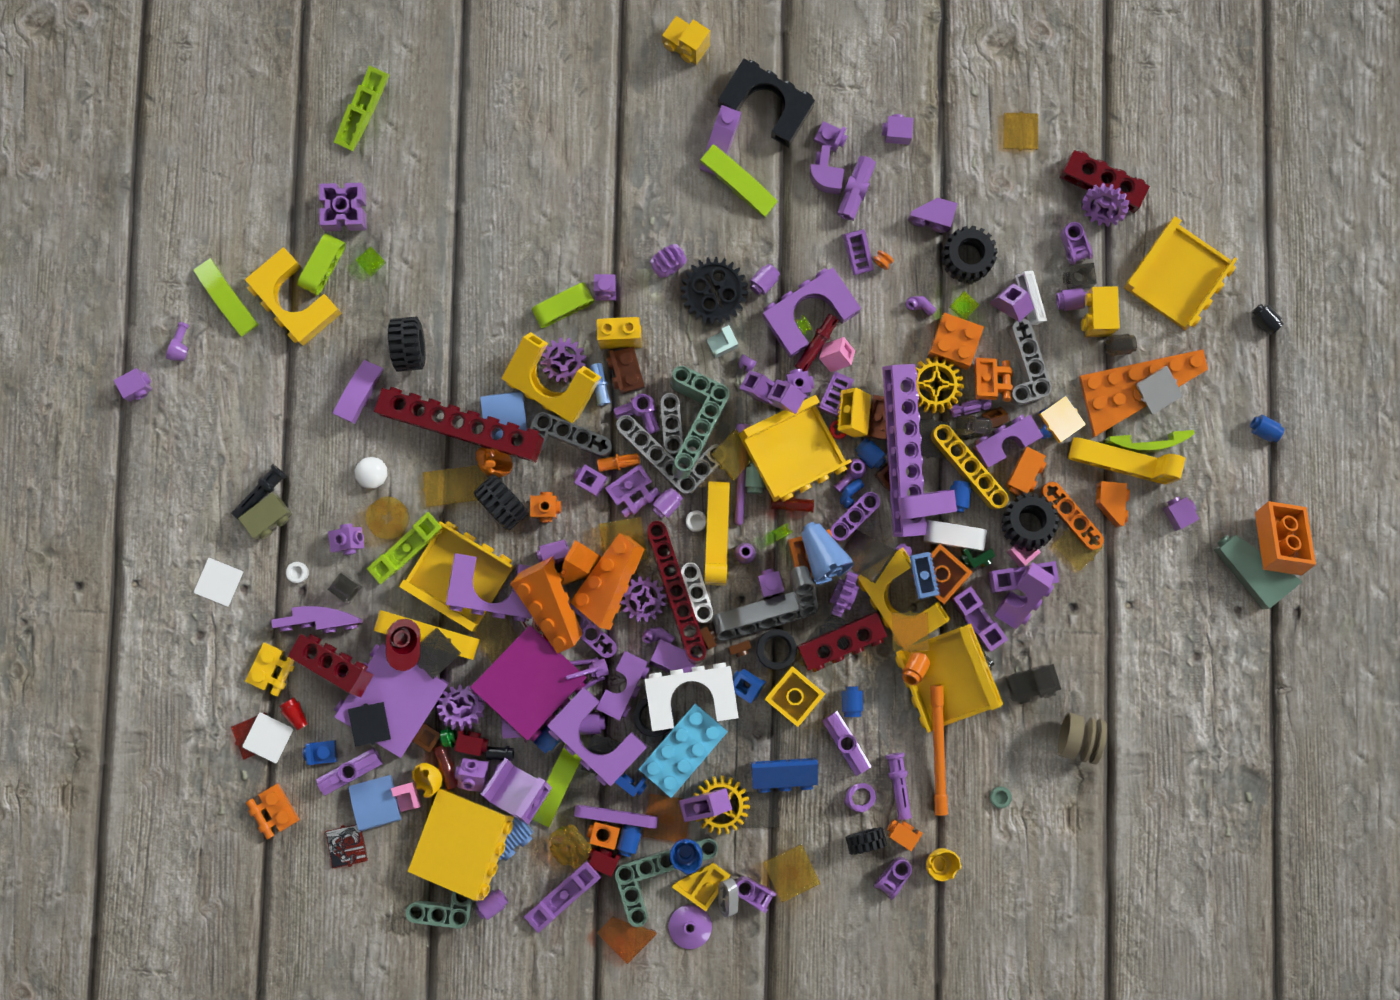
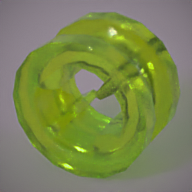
M803 314L800 315V319H794L803 335L806 334V331H812L810 323Z
M789 523L772 531L777 536L776 541L793 533L788 528Z

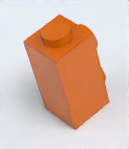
M1025 447L1022 450L1005 487L1009 488L1010 493L1021 496L1028 492H1033L1037 484L1035 478L1038 473L1041 474L1046 466V462H1044L1046 455L1029 447Z

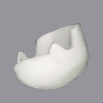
M375 457L362 459L357 463L354 470L355 479L359 485L369 489H374L384 484L388 476L385 463Z

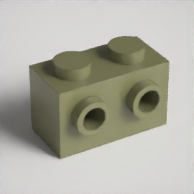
M272 492L238 519L253 539L264 540L272 534L271 530L275 527L285 525L290 520L288 517L292 513L278 494Z

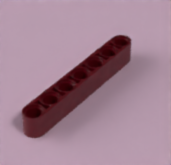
M653 521L648 526L647 536L688 661L693 664H700L705 659L706 647L667 528L661 521ZM659 528L663 534L655 537L651 534V531ZM660 548H666L669 554L662 557L657 551ZM673 568L676 574L668 577L664 574V570ZM673 588H679L682 590V595L674 597L670 591ZM686 608L689 614L686 617H680L677 614V610ZM692 628L696 634L689 638L684 635V630ZM698 648L702 651V656L694 658L691 656L690 651Z

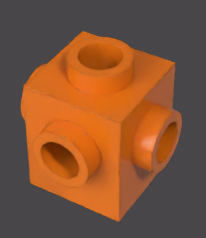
M540 492V496L530 495V517L532 519H539V522L550 523L552 519H557L558 514H561V501H558L557 496H553V492ZM548 504L549 508L543 510V507Z

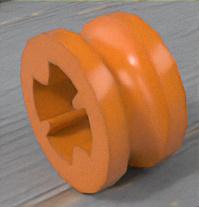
M879 250L877 252L878 256H874L873 261L879 267L888 270L889 264H892L894 260L890 255Z

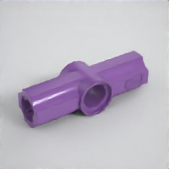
M859 156L854 172L846 185L844 198L838 209L837 215L843 219L852 221L855 219L875 168L876 162L872 158Z
M838 711L821 720L855 776L862 774L872 767ZM849 737L852 740V746L849 749L841 747L843 738Z
M372 748L317 778V786L323 795L326 796L382 765L381 757L376 749ZM347 766H351L354 769L352 777H348L345 774Z

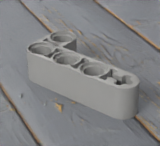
M1024 318L1020 322L1016 320L1010 327L1009 333L1025 383L1013 388L1011 392L1012 400L1010 402L1015 406H1022L1044 399L1049 395L1052 388L1030 321ZM1017 328H1024L1025 331L1022 333L1021 331H1017ZM1023 345H1028L1031 348V354H1026L1023 351ZM1029 365H1035L1038 368V374H1032L1029 370ZM1036 385L1044 387V394H1039L1036 391ZM1022 391L1025 396L1024 400L1017 399L1015 392Z

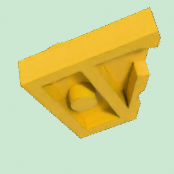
M712 862L695 873L675 882L672 888L704 911H707L718 895L719 883L729 879L731 874Z

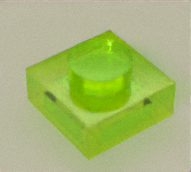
M371 246L356 259L357 263L371 277L386 264L384 259Z
M964 291L949 308L960 318L966 320L980 304Z

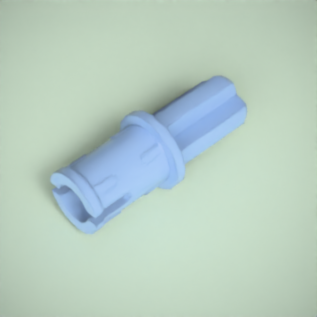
M595 363L590 366L591 371L601 376L595 388L597 406H603L611 403L607 390V385L609 384L605 380L602 363Z

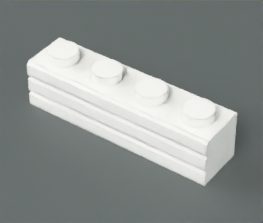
M1024 271L1015 275L1018 286L1028 291L1034 309L1027 315V320L1030 321L1031 325H1038L1047 321L1034 272Z

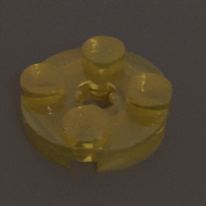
M381 497L367 509V526L379 538L394 539L400 537L409 525L410 517L407 507L394 497ZM387 512H390L393 517V521H390L389 524H385V520L382 519V516L387 515Z
M572 824L561 826L549 837V841L551 840L550 852L561 865L566 866L568 864L575 869L587 861L592 847L576 826Z

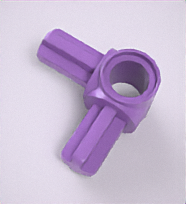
M638 394L631 398V402L614 408L617 420L624 415L631 416L636 414V416L643 418L649 434L659 431L654 415L656 411L655 401L651 396ZM643 398H646L649 403L646 409H641L639 406Z

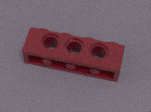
M1074 150L1059 178L1087 191L1088 189L1092 190L1094 185L1100 188L1102 183H1104L1101 180V176H1105L1110 181L1109 184L1105 183L1106 187L1113 184V189L1115 190L1120 188V185L1128 188L1125 200H1129L1128 211L1135 213L1140 208L1150 187L1145 184L1146 182L1143 179L1130 177L1124 170L1109 167L1103 160L1090 158L1084 151ZM1083 167L1088 168V169L1090 170L1091 174H1090V175L1085 174V173L1082 171V168H1083Z
M873 612L799 644L797 648L806 669L816 672L825 668V663L832 661L834 664L844 660V655L850 652L852 655L864 651V646L871 644L873 647L883 643V638L887 637L878 613ZM860 629H866L867 637L864 640L857 638V632ZM841 637H846L848 640V645L844 649H839L837 646V641ZM821 646H827L828 654L825 657L818 656L817 651Z
M300 634L288 657L346 692L361 698L374 675L367 671L368 666L359 661H356V663L351 662V656L343 652L340 654L336 653L337 648L328 643L322 645L320 643L322 639L312 634L309 637Z

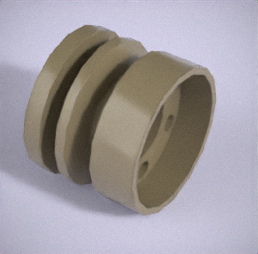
M1068 712L1060 729L1058 755L1075 759L1080 751V760L1082 762L1089 760V763L1097 765L1106 745V721L1098 719L1096 722L1095 718L1090 717L1085 724L1083 715Z

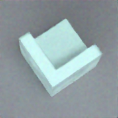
M729 325L722 328L720 333L707 339L715 359L738 348V342Z

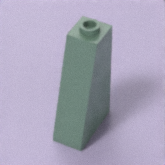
M1226 535L1217 542L1219 546L1214 551L1262 609H1270L1302 583L1293 574L1263 570L1261 552L1237 535L1230 537Z

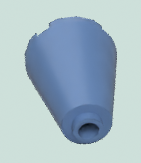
M811 522L803 527L804 531H802L801 536L812 576L817 585L832 581L831 577L836 575L840 577L853 567L854 564L850 556L821 524Z

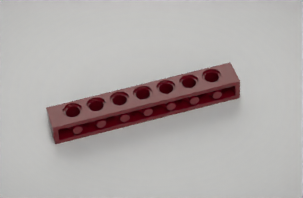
M390 387L389 390L381 389L374 410L380 416L534 463L537 462L544 438L539 435L537 430L527 428L524 431L519 429L517 424L507 422L504 425L499 423L500 420L487 416V419L479 417L480 414L468 410L467 413L460 411L461 408L448 404V407L440 405L441 402L429 398L428 401L421 400L422 396L414 393H409V396L401 394L402 390ZM404 401V408L398 410V404ZM424 407V413L421 416H417L418 409ZM440 413H444V418L442 419V421L437 422V415ZM459 419H463V425L460 428H456V422ZM478 425H483L482 432L476 434V427ZM502 430V438L495 440V434ZM522 436V444L515 446V439Z

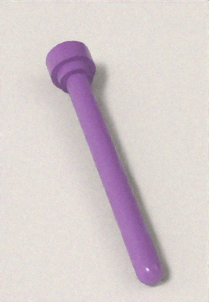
M736 424V433H738V437L744 429L752 425ZM741 439L739 442L735 524L738 526L743 524L745 474L747 467V450Z

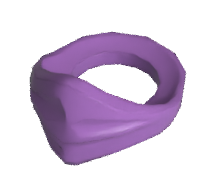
M866 783L855 784L848 789L844 803L853 811L865 812L874 805L876 800L875 791ZM860 788H865L870 794V800L865 805H855L852 800L855 791Z

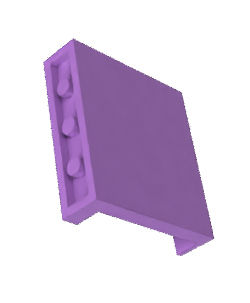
M383 642L380 646L376 644L371 651L370 656H372L369 664L364 663L368 666L367 671L374 675L362 697L360 698L349 693L345 701L341 699L334 709L337 712L335 718L351 727L348 709L364 706L365 703L370 705L384 702L391 739L375 743L401 758L449 683L432 673H428L429 671L417 664L407 671L395 670L387 661L386 643Z

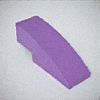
M364 360L345 388L333 414L355 424L363 407H366L384 369Z

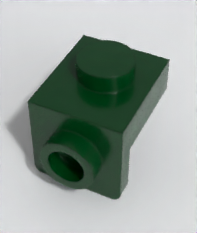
M967 548L960 551L962 563L966 567L969 566L970 569H974L979 565L981 568H984L993 563L991 559L996 556L993 549H989L975 558L971 556Z

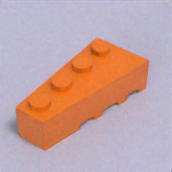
M552 556L519 572L510 584L558 654L574 647L583 633L574 609H571L569 605V596L567 592H564L561 584L562 578L555 569V560Z

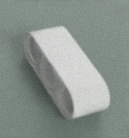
M927 520L926 535H924L923 542L984 552L987 530Z
M686 563L681 569V574L696 620L700 623H707L712 619L713 609L700 569L695 563ZM686 568H695L697 571L696 576L691 579L687 578L684 574ZM695 587L703 590V596L699 599L691 596V590ZM705 607L709 610L710 615L707 619H700L697 612L700 608Z

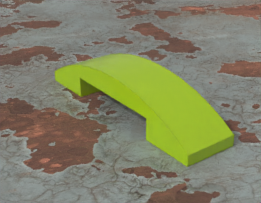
M211 258L194 269L202 285L241 337L259 325Z
M1194 430L1173 431L1167 434L1168 440L1141 443H1132L1131 435L1110 436L1105 439V444L1137 453L1157 452L1184 442L1193 436L1195 432Z
M427 512L413 525L410 531L366 569L379 584H383L415 557L443 527Z
M563 747L547 780L552 789L532 820L548 828L550 827L582 760L576 753L573 756Z

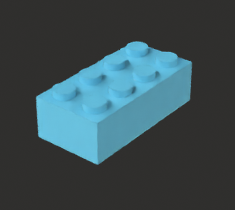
M695 703L638 770L672 798L728 731Z

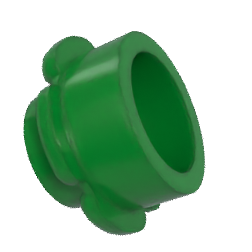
M451 727L441 730L440 736L444 747L450 746L453 748L455 746L458 735L456 730H452Z

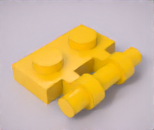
M263 642L245 682L262 690H266L270 683L273 685L270 693L278 697L281 689L284 690L286 686L285 681L289 672H292L295 667L293 665L295 661L287 657L286 661L282 660L281 658L285 651ZM277 666H280L282 669L278 678L273 677Z

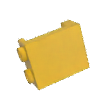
M639 317L597 319V341L600 350L624 349L633 346L634 348H642Z

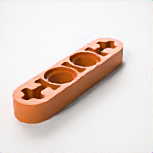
M1048 482L1041 490V495L1047 498L1045 501L1053 503L1057 500L1053 495H1047V487L1050 489L1054 487L1056 489L1055 495L1058 498L1062 495L1064 498L1059 500L1056 505L1054 504L1052 509H1057V515L1088 550L1099 549L1104 543V537L1058 483ZM1063 502L1069 503L1071 506L1070 513H1062L1060 511V504ZM1080 518L1084 520L1085 528L1083 530H1077L1074 527L1075 519ZM1090 528L1092 531L1088 533L1091 537L1096 536L1098 538V540L1096 541L1098 545H1090L1089 541L1091 539L1089 538V536L1086 534L1083 537L1081 534L1086 532Z

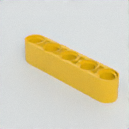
M945 424L934 428L930 435L932 442L965 481L970 483L971 488L983 502L993 510L1005 507L1009 500L1007 493L957 434ZM938 430H943L946 433L945 440H940L937 437ZM952 446H957L960 449L958 457L952 455ZM966 462L973 464L974 470L972 473L965 470ZM980 478H984L987 481L986 489H982L979 486ZM994 494H998L1001 497L1000 505L994 504L992 500Z
M379 611L373 631L387 635L392 623L399 619H409L414 621L420 629V645L423 642L426 644L427 638L432 640L433 637L435 641L439 637L434 649L445 650L450 654H453L456 649V652L460 653H456V655L474 660L480 639L386 611ZM442 644L448 648H450L449 646H451L454 649H452L453 651L450 652L438 645Z

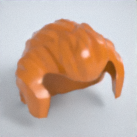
M480 447L476 451V460L484 474L503 477L511 473L513 463L508 454Z

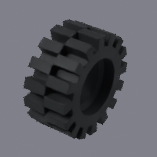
M883 827L859 831L845 837L850 855L862 854L887 846Z

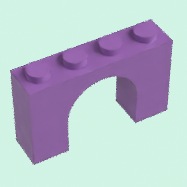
M833 267L829 270L827 268L821 270L816 274L817 278L811 282L809 279L799 285V290L794 293L789 291L781 297L782 301L777 304L773 302L764 308L765 312L762 318L790 358L807 348L809 344L796 325L793 316L795 307L801 301L808 298H818L825 301L842 324L860 313L861 307Z
M454 554L445 605H450L449 610L462 612L463 608L471 609L472 614L484 615V611L492 612V617L505 619V615L514 616L513 620L526 622V618L532 619V615L514 589L504 601L499 603H488L479 598L473 588V576L477 557ZM518 564L515 577L519 572L531 566Z
M583 687L547 725L550 728L548 733L557 741L561 739L566 743L564 748L573 756L576 753L582 759L580 763L588 771L592 768L598 774L596 778L604 786L606 784L611 786L647 746L631 732L615 750L608 754L600 755L588 751L580 740V726L600 701Z

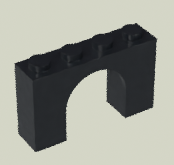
M743 58L720 95L718 107L721 108L723 105L739 111L745 100L752 93L759 90L774 92L781 98L784 112L774 126L771 138L789 148L812 111L815 99H813L810 93L806 91L801 92L796 89L795 85L791 82L780 80L774 72L763 70L757 62L753 60L748 61Z

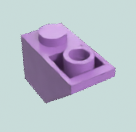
M936 198L911 211L908 221H911L913 225L918 227H924V225L931 227L933 231L938 233L948 232L951 228L958 203Z
M1014 283L1003 289L990 301L993 307L1018 322L1034 309L1028 291Z

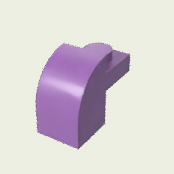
M822 145L821 152L817 151L815 164H811L810 179L813 185L820 191L840 195L844 169L828 166L831 146Z

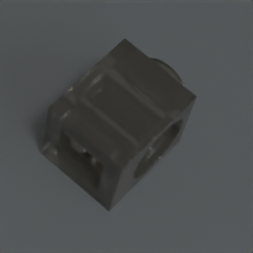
M1094 263L1069 265L1065 272H1063V283L1067 285V290L1094 287L1097 284ZM1074 273H1080L1083 276V281L1076 280Z
M340 573L327 590L344 603L350 604L363 586L347 574Z

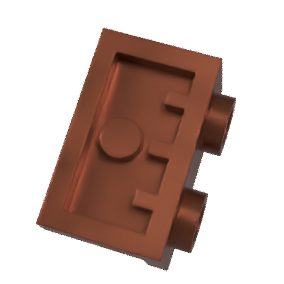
M634 346L615 352L610 350V357L606 358L609 369H614L616 377H612L615 390L619 389L620 394L645 388Z
M873 395L869 415L868 435L865 437L887 442L884 396Z

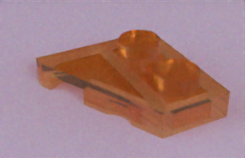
M612 916L598 930L597 934L628 964L656 936L657 932L644 927H634L629 922Z

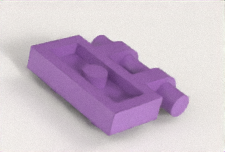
M640 464L605 488L617 506L623 502L627 504L628 507L621 511L625 518L632 513L635 515L639 512L638 509L647 503L651 504L655 501L654 498L660 495L656 487L651 491L647 490L646 486L652 483V481ZM641 491L643 496L632 502L630 497Z

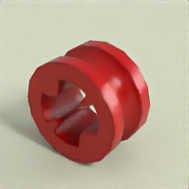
M838 420L833 421L829 427V431L834 439H842L847 435L845 433L841 434V432L839 435L834 433L835 428L833 426L836 425L838 427Z

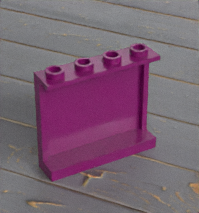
M529 625L476 680L469 691L481 698L527 743L529 740L534 742L542 733L539 729L544 724L548 725L556 717L554 713L559 708L563 709L571 701L569 697L574 692L577 694L586 686L583 682L587 677L583 675L567 680L565 678L567 675L579 672V670L561 653L557 654L552 645Z

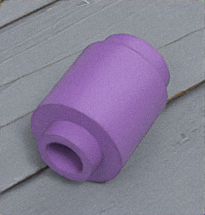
M771 264L762 266L750 280L751 290L757 295H766L778 281L779 271Z
M1083 288L1061 290V293H1056L1058 310L1084 309L1087 291L1084 292Z
M672 487L668 490L665 489L652 504L655 507L652 511L661 519L664 516L668 519L680 506V501L683 497Z
M600 712L589 713L580 726V735L601 734L602 730L605 729V716L601 717Z
M500 889L492 890L484 900L476 902L477 907L475 910L481 919L485 917L489 920L502 911L509 902Z

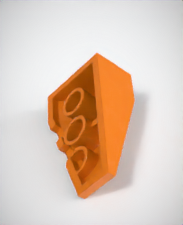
M575 540L564 559L563 571L560 575L562 578L561 584L567 585L587 579L602 557Z

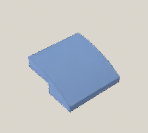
M517 391L480 397L484 419H487V416L499 419L501 424L506 425L507 422L519 425V429L527 430L523 392ZM502 430L495 434V440L502 438Z
M391 775L348 786L359 831L401 820L396 796L393 797L391 790L394 787Z

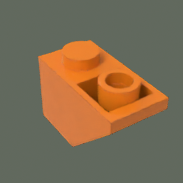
M1106 481L1097 483L1096 506L1115 527L1125 526V523L1128 521L1126 502L1129 501L1130 497L1127 483Z

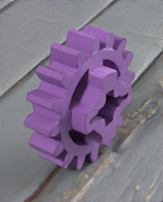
M1102 183L1100 188L1094 185L1092 190H1087L1083 198L1082 210H1086L1085 216L1092 217L1091 222L1097 220L1099 226L1102 222L1107 227H1109L1110 222L1117 225L1119 220H1124L1129 209V200H1125L1127 194H1120L1121 188L1115 190L1113 189V184L1106 187L1105 183Z
M559 338V343H555L552 340V347L547 346L545 348L547 353L542 354L545 360L540 363L541 366H546L543 370L545 374L550 372V380L556 377L557 383L564 379L565 383L568 384L569 378L573 379L580 368L586 367L582 361L587 359L586 356L581 355L584 349H577L579 345L577 341L572 345L570 338L566 342ZM566 348L573 350L576 355L568 353ZM558 349L556 355L551 357L552 353ZM562 357H566L567 359L565 365H562L561 362H558L562 360ZM576 365L575 369L569 373L570 368ZM551 367L560 369L561 374L555 372Z
M848 571L844 580L839 578L830 602L834 603L831 614L841 617L845 609L850 610L859 586L855 585L858 577L857 574Z
M639 576L638 582L631 579L632 585L629 586L627 592L623 595L625 600L620 602L627 606L623 610L624 612H631L629 615L630 619L637 616V622H640L641 618L648 622L650 616L654 620L657 619L656 612L663 613L660 606H666L662 599L667 596L660 593L664 588L663 586L657 588V580L651 583L650 577L643 581L641 576ZM643 585L642 590L639 592H632L637 586ZM650 587L656 591L658 599L651 596L649 593ZM646 590V597L649 599V602H645L641 609V602L638 600V597H642ZM629 600L635 601L637 612L632 609ZM651 605L656 606L654 610L644 614L646 608Z
M459 685L457 690L450 687L451 692L444 691V698L438 699L437 711L439 719L443 720L445 726L451 724L452 730L459 726L460 730L463 731L466 725L471 729V723L478 724V717H483L484 702L469 691V685L465 689H462V686Z

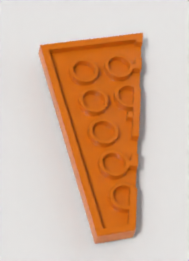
M1204 350L1079 376L1093 438L1146 407L1145 402L1141 401L1142 397L1135 384L1161 368L1168 366L1173 378L1177 379L1178 387L1207 371L1208 366Z

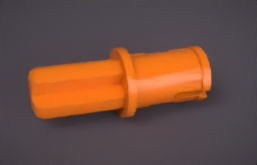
M638 453L599 458L597 459L599 472L614 469L620 471L621 468L638 466L640 464V457Z

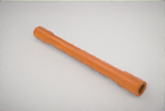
M930 685L933 720L935 815L944 816L948 815L943 723L944 694L943 685Z

